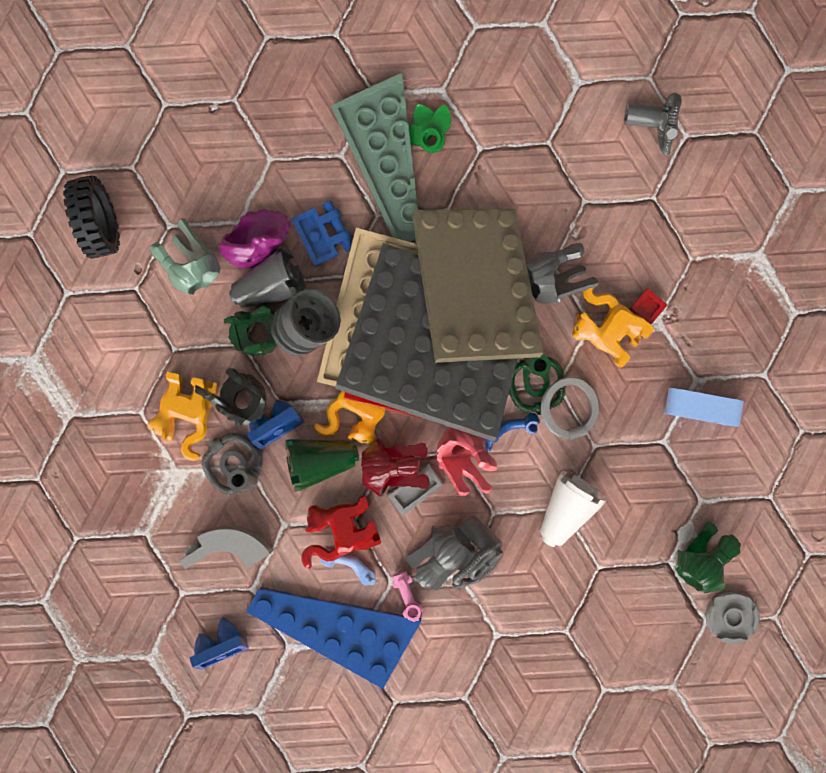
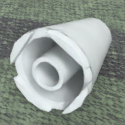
M561 471L557 478L540 528L541 539L552 547H555V545L562 546L607 501L605 496L600 499L597 496L599 490L576 475L572 479L566 477L568 473L566 471Z

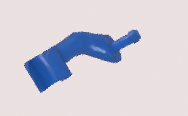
M529 413L523 419H511L501 422L498 438L494 442L485 439L488 441L485 447L486 450L491 451L492 443L497 442L509 430L526 428L528 433L535 434L538 431L536 424L540 423L538 415Z

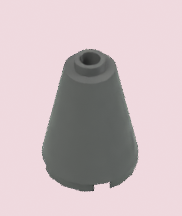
M285 247L277 249L232 283L229 294L235 305L238 304L242 308L289 300L295 294L305 290L306 285L299 266H294L290 261L291 258H294L292 253Z

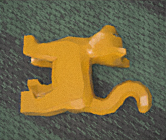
M595 287L588 288L583 291L587 302L594 305L607 303L610 310L599 326L595 324L592 317L586 312L582 314L576 313L577 320L573 325L572 337L577 341L589 340L597 349L611 354L614 357L613 362L619 368L624 367L629 361L630 356L620 345L621 339L627 335L629 343L637 347L641 336L647 339L655 328L644 318L632 313L612 294L601 293L596 295L593 293Z
M167 372L166 379L169 381V387L160 400L159 413L148 421V428L154 431L155 434L162 436V440L167 438L169 441H173L175 418L194 423L196 431L184 438L181 443V452L188 460L195 461L200 458V454L193 451L191 446L204 439L207 432V422L213 406L210 401L195 393V385L217 395L220 384L206 381L205 384L203 379L192 377L193 393L192 395H185L182 392L183 376Z
M341 391L336 399L330 402L326 410L329 425L323 426L316 423L314 426L315 431L325 437L333 435L338 430L340 423L337 411L341 408H346L361 417V420L353 425L348 438L371 445L376 440L375 426L384 417L386 410L343 400L345 392Z

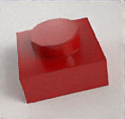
M647 288L631 305L629 310L644 318L649 324H652L668 305Z

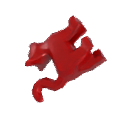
M366 495L359 497L358 503L340 504L329 509H322L317 505H312L308 508V528L305 531L308 533L319 532L327 526H331L335 547L331 551H328L321 545H310L305 548L301 555V561L305 568L310 569L312 567L311 558L314 555H317L326 562L335 561L355 550H367L382 543L374 521L368 522L367 526L363 529H358L354 518L369 509Z

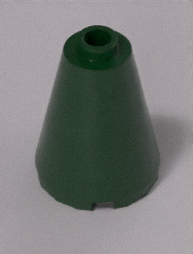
M285 440V450H289V456L286 458L291 483L294 485V492L302 491L355 467V461H359L357 446H352L350 441Z

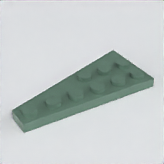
M400 73L331 105V108L391 237L413 243L416 241L412 215L414 210H418L403 76Z

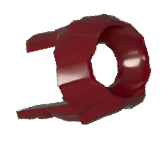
M377 438L362 451L363 485L379 497L383 496L388 486H410L428 489L430 485L429 476L426 474L416 475L420 468V459L416 457L427 456L428 448L426 443L421 442L416 445L385 448L382 441Z

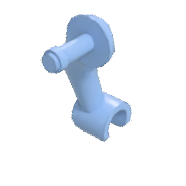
M343 555L335 561L328 562L320 558V562L326 567H334L335 562L350 566L363 585H374L376 583L374 573L356 556Z

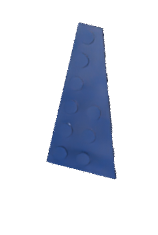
M264 587L259 588L246 611L381 689L385 687L422 621V618L413 622L397 613H386L372 610V608L335 601H324L315 597H304Z

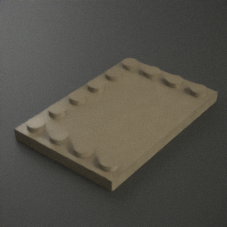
M414 210L412 218L435 363L541 357L544 352L516 210Z

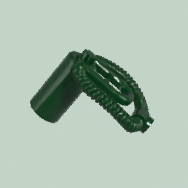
M542 355L541 357L523 358L519 363H516L509 395L520 411L523 410V412L527 413L535 412L537 415H541V402L534 403V405H526L520 400L514 384L518 371L521 368L523 370L525 391L533 397H541L550 386L547 373L551 366L554 367L558 379L565 376L563 368L558 361ZM530 373L543 378L544 387L541 391L534 392L530 389ZM566 386L558 389L557 397L550 402V409L562 403L563 397H565Z

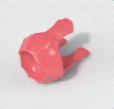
M451 428L445 431L437 444L439 468L445 470L453 486L456 487L459 496H465L470 492L462 479V475L473 479L481 492H490L492 490L491 485L470 460L474 456L479 467L486 471H496L498 467L497 461L484 447L485 439Z

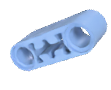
M669 388L664 414L740 427L744 401Z

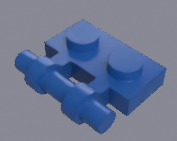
M332 201L323 204L326 214L320 217L314 207L291 219L315 267L339 256L334 246L342 244L345 252L350 251L352 246L351 238L353 236L350 230H346L341 220L342 214L339 209L335 208ZM328 223H332L337 234L331 238L324 227Z

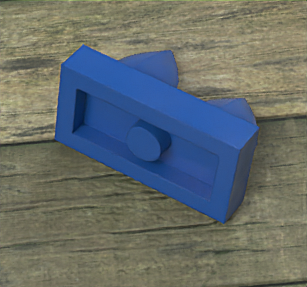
M275 401L272 419L263 414L261 418L249 423L250 432L247 435L251 442L260 450L305 423L301 414L287 402Z
M221 618L217 631L218 645H215L210 637L199 633L194 645V656L189 657L192 668L203 670L249 649L246 638L240 636L237 628L229 620Z

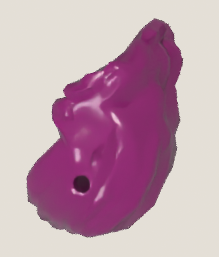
M261 209L257 212L248 211L245 215L241 216L239 223L234 226L231 233L223 236L219 243L220 253L226 261L238 268H254L271 255L285 240L288 231L291 229V222L288 220L287 215L282 214L279 210L276 212Z

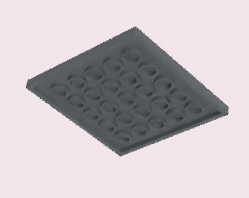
M383 243L335 389L494 442L498 438L517 358L435 363L419 257L416 254Z

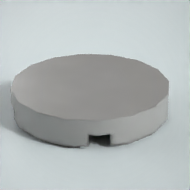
M733 590L724 591L714 596L707 605L705 613L706 624L711 633L722 642L729 644L747 641V638L752 634L754 635L757 631L760 621L759 610L755 603L745 594Z

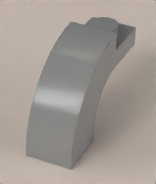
M220 526L207 530L197 536L202 546L200 547L197 542L184 551L186 556L179 561L184 569H187L211 553L225 551L238 556L246 567L249 568L270 555L273 548L263 537L252 530L239 526Z

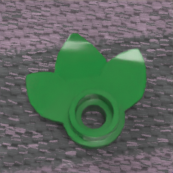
M416 105L413 114V124L408 125L411 145L421 146L424 151L432 154L439 152L444 147L445 133L451 127L452 122L450 110L446 105L439 107L435 113L424 105ZM432 136L437 137V141L434 145H430L429 140Z

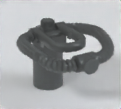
M678 93L670 94L663 107L627 104L624 113V125L658 128L660 131L658 135L660 151L663 155L668 156L671 153L672 141L678 134V115L682 104L681 96Z
M229 433L220 439L214 438L208 444L209 449L202 457L201 463L203 464L201 466L211 485L217 491L226 495L254 490L258 484L257 477L260 476L259 472H261L263 457H261L262 454H260L259 448L251 440L237 433ZM235 440L251 450L256 463L254 469H252L241 453L236 451L225 453L220 459V469L228 477L229 487L219 483L215 475H213L209 462L212 456L225 447L224 444ZM235 456L245 468L230 472L226 468L225 463L229 457Z
M475 515L469 516L461 524L460 530L480 551L476 553L463 569L453 576L452 585L458 591L487 577L496 567L503 554L501 550L502 542Z

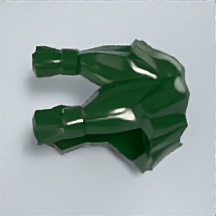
M263 305L252 312L239 311L234 313V316L223 319L224 324H231L228 338L234 345L235 350L249 354L252 357L272 353L278 346L272 337L270 327L272 315L275 311L270 310L268 305ZM254 322H261L268 329V336L261 343H254L247 336V330Z
M709 521L705 523L703 530L689 543L684 551L677 550L675 566L678 576L687 585L694 587L697 591L704 592V594L722 591L726 588L724 583V566L732 558L740 554L741 543L734 535H724L720 538L717 546L710 553H706V543L718 532L717 527Z

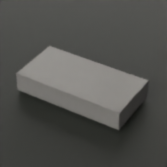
M429 463L416 474L417 476L421 474L429 476L430 485L428 489L410 486L396 487L387 494L402 516L444 485Z

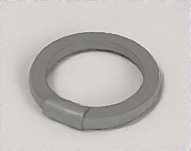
M564 377L553 382L545 391L541 401V415L546 427L554 435L568 440L587 435L594 426L599 413V403L593 388L584 380L576 377ZM566 385H574L582 389L587 395L590 404L589 415L582 426L563 430L552 420L550 402L558 389Z

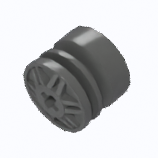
M305 289L295 294L274 312L270 323L272 337L276 344L286 353L294 356L307 355L335 337L340 328V312L334 300L326 293L317 289Z

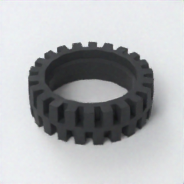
M95 175L67 181L64 185L65 190H63V195L66 199L63 200L64 205L67 207V210H65L66 216L70 220L68 224L73 229V237L77 238L78 247H81L83 254H86V257L91 259L117 253L119 250L118 246H120V233L117 231L119 226L115 220L117 217L116 213L113 212V204L109 201L110 196L106 193V188L101 184L100 179H97Z

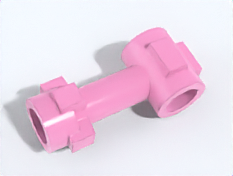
M407 571L396 573L392 576L394 580L392 584L394 589H400L405 603L403 615L413 622L418 621L421 612H423V607L421 603L414 600L409 583L413 582L411 575H408Z

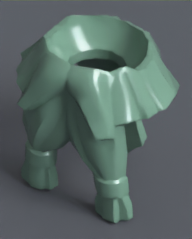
M183 218L179 220L178 227L186 235L192 248L178 234L173 236V242L188 258L189 263L180 264L174 262L163 245L158 242L152 244L149 250L166 270L172 286L188 295H194L195 291L208 287L211 282L217 279V276L220 274V265L213 250L206 247L203 241L196 236L194 230L190 228L186 219Z

